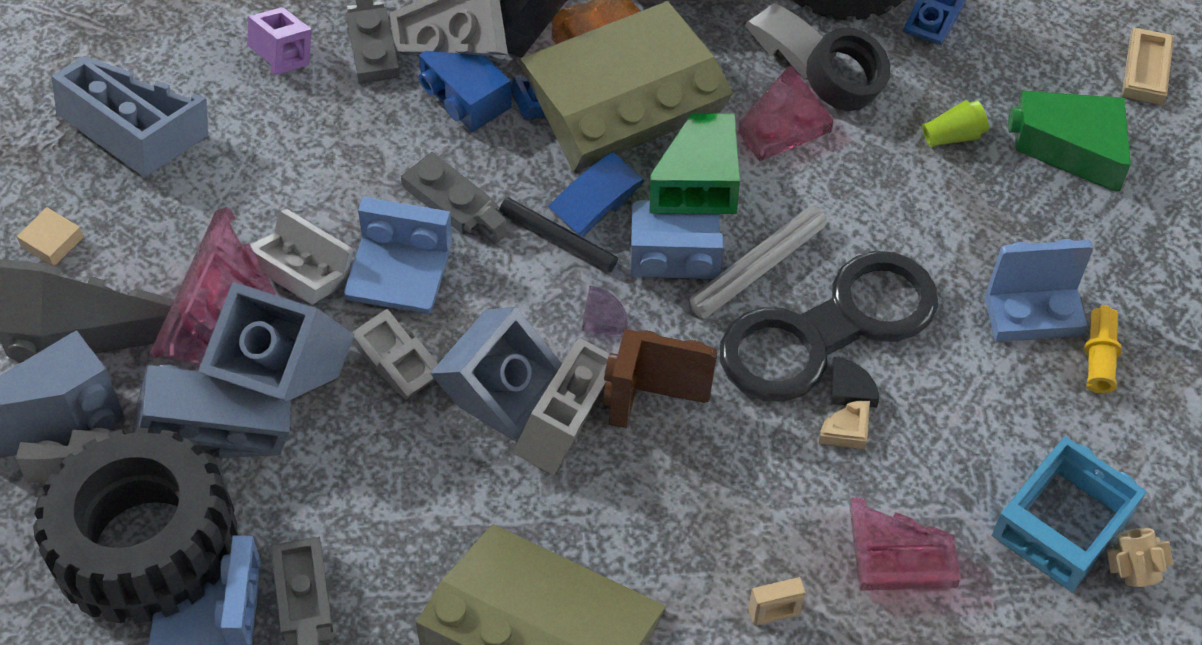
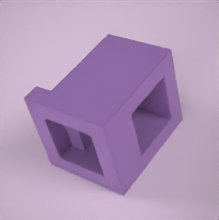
M284 7L248 16L247 46L271 64L270 72L278 75L310 64L312 29Z

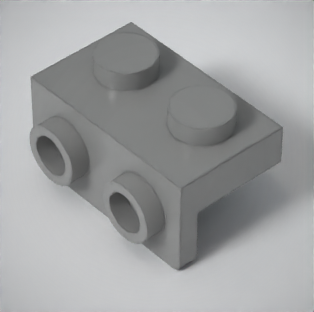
M285 209L278 213L274 233L245 248L243 262L260 272L264 277L288 289L298 298L313 305L346 285L353 249L290 210Z

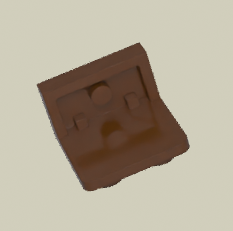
M624 329L618 354H609L604 375V381L607 382L602 405L610 406L609 425L627 428L636 390L701 403L709 402L717 350L696 340L682 341L663 337L648 330L634 331Z

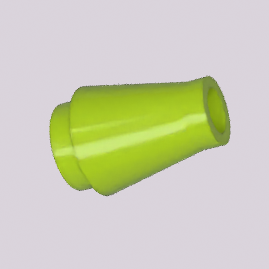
M964 100L932 121L922 124V131L928 146L932 148L943 144L979 140L981 134L989 131V123L986 112L978 100L973 102Z

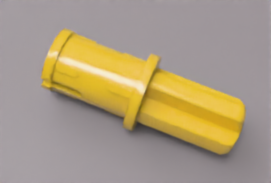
M1101 305L1100 308L1091 311L1089 341L1084 346L1085 354L1088 356L1086 386L1095 393H1110L1116 390L1117 357L1122 353V346L1118 342V312L1115 309H1111L1109 305Z

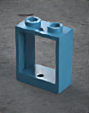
M1064 436L1000 513L991 536L1073 593L1117 538V535L1135 515L1147 491L1140 487L1128 474L1115 470L1097 458L1088 447L1076 444ZM1057 474L1116 513L1087 551H1084L1028 512L1029 508Z

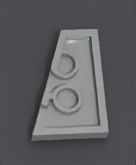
M419 0L390 13L395 52L405 55H420L425 51L471 55H508L500 0Z

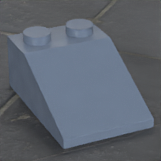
M77 330L0 375V458L17 455L20 442L38 444L40 441L48 440L68 446L72 430L90 431L94 428L111 430L116 423L125 418L106 368Z

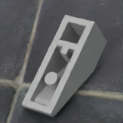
M580 337L578 338L532 411L512 452L513 454L555 475L606 385L607 381H604L609 353Z

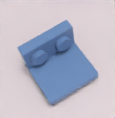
M362 197L358 209L362 239L344 290L345 299L424 314L432 313L453 244L450 211Z
M1063 239L1056 242L1033 244L1017 242L1000 248L985 294L995 342L1084 336L1088 325L1078 287L1093 252L1090 240L1073 241L1071 239Z
M253 536L232 537L230 555H223L222 561H220V579L215 585L207 582L202 587L205 595L192 604L189 599L177 605L180 612L165 617L162 611L153 613L149 645H252L262 567Z

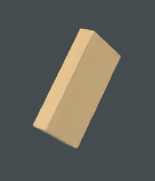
M1133 27L1129 39L1122 97L1164 105L1168 92L1174 35Z

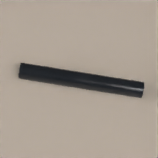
M506 197L503 200L500 212L608 272H611L616 266L618 257L510 197Z

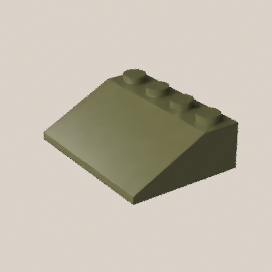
M669 1L535 52L519 60L573 173L597 163L612 152L617 155L681 129L691 113H720L733 95L714 55Z
M492 524L440 582L417 619L416 626L419 645H647L666 611V606Z

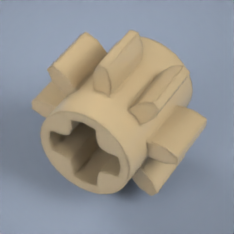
M1136 528L1119 533L1117 535L1118 543L1113 544V549L1107 550L1110 572L1119 573L1120 578H1124L1125 584L1132 587L1150 586L1163 580L1162 572L1167 571L1166 566L1173 565L1170 542H1160V537H1156L1155 531L1150 528Z

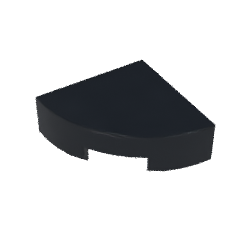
M833 357L831 366V404L847 405L856 401H870L869 407L877 408L879 392L870 374L850 360Z

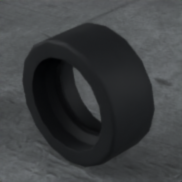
M843 27L836 28L827 33L813 49L807 59L806 74L811 88L821 100L833 108L854 111L861 110L872 103L882 92L890 79L891 64L886 51L874 37L859 29ZM829 53H843L856 60L864 69L867 77V86L852 85L840 78L832 68Z

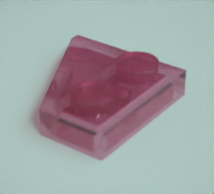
M790 66L784 70L741 119L738 133L760 162L832 132L834 121L796 70Z
M851 497L849 510L860 591L958 588L961 577L953 534L933 526H921L914 519L897 512L891 517L866 507L867 500Z

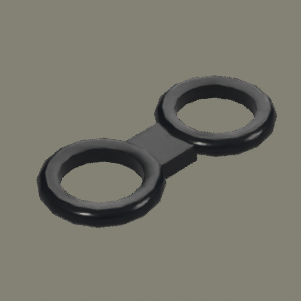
M871 251L854 256L839 269L832 283V298L801 315L785 308L762 307L743 313L729 324L720 341L721 366L728 380L741 392L759 400L785 402L804 396L819 384L828 366L827 355L860 339V335L875 341L898 342L918 335L930 325L938 308L937 287L927 270L912 258L896 252ZM873 271H890L903 276L914 286L919 296V306L907 318L898 321H879L866 316L856 307L851 298L850 288L853 282L863 274ZM762 328H780L793 333L804 343L809 353V361L806 368L793 378L783 381L765 380L753 375L743 366L738 355V347L742 340L753 331Z

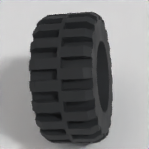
M136 428L135 433L126 434L122 429L110 432V438L97 442L94 438L83 444L84 450L76 456L71 453L60 463L61 471L58 475L52 473L43 486L46 496H40L37 500L34 511L37 520L33 525L34 538L40 547L39 552L63 595L70 603L78 604L82 612L92 617H99L102 613L107 622L121 624L125 623L126 617H132L136 624L151 622L153 613L160 611L163 612L165 617L180 612L177 607L178 604L187 599L193 604L204 596L205 593L202 587L207 582L215 585L220 579V561H222L223 555H230L232 537L237 536L238 532L237 520L234 515L235 509L218 465L211 455L204 453L201 445L192 439L185 438L182 440L179 433L162 429L160 434H155L153 428ZM151 502L177 506V510L167 526L147 541L121 548L97 544L101 533L109 522L131 507Z

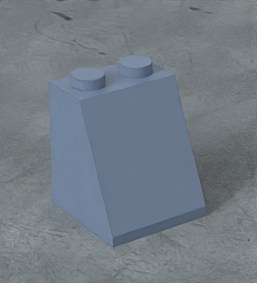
M232 282L198 372L287 402L338 378L355 334L317 308Z

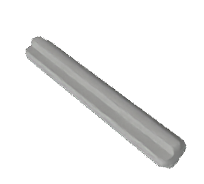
M817 206L806 208L693 294L689 299V307L692 312L696 313L701 319L709 317L822 230L826 225L825 221L827 219L824 212H821Z

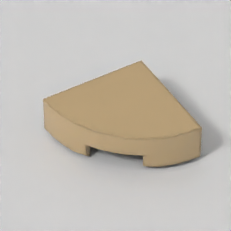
M870 401L851 402L845 408L828 417L823 423L818 444L865 450L868 436Z

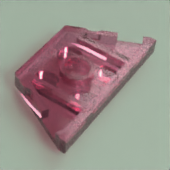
M228 207L216 210L150 351V354L156 358L201 365L232 282L273 295L276 294L267 275L260 270L258 259L249 243L241 245L230 224L236 217Z

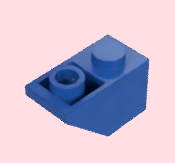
M425 51L419 55L421 71L419 82L424 91L429 96L435 95L444 104L450 117L457 122L461 121L471 132H474L512 108L511 80L486 56Z

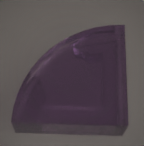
M589 286L582 331L623 337L624 329H628V318L623 305L608 291L595 286Z

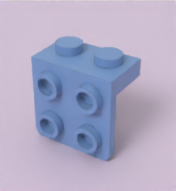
M639 200L633 203L630 277L714 279L720 275L723 233H720L719 214L649 213L650 201Z

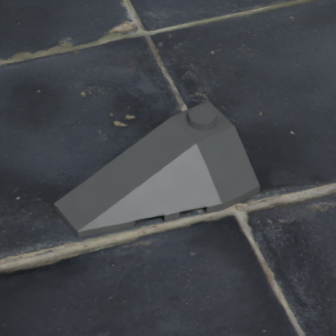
M0 259V342L6 355L25 361L76 330L94 354L197 337L199 327L192 304L139 289L131 290L128 294H124L104 286L105 280L90 276L88 283L60 276L62 268L56 266Z

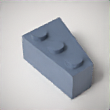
M86 56L51 76L56 114L143 177H147L208 136L207 99L200 95L193 94L191 99L170 92V85L157 81L153 86L135 80L133 72Z
M147 365L134 411L132 433H135L136 428H153L155 434H160L162 429L179 433L182 440L185 438L194 440L202 446L203 450H219L220 458L276 456L281 454L290 432L291 400L286 402L202 374L198 371L183 370L174 365Z

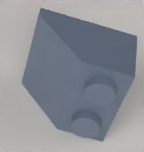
M517 307L485 310L430 374L459 408L508 438L517 439L523 432L532 411L562 363Z

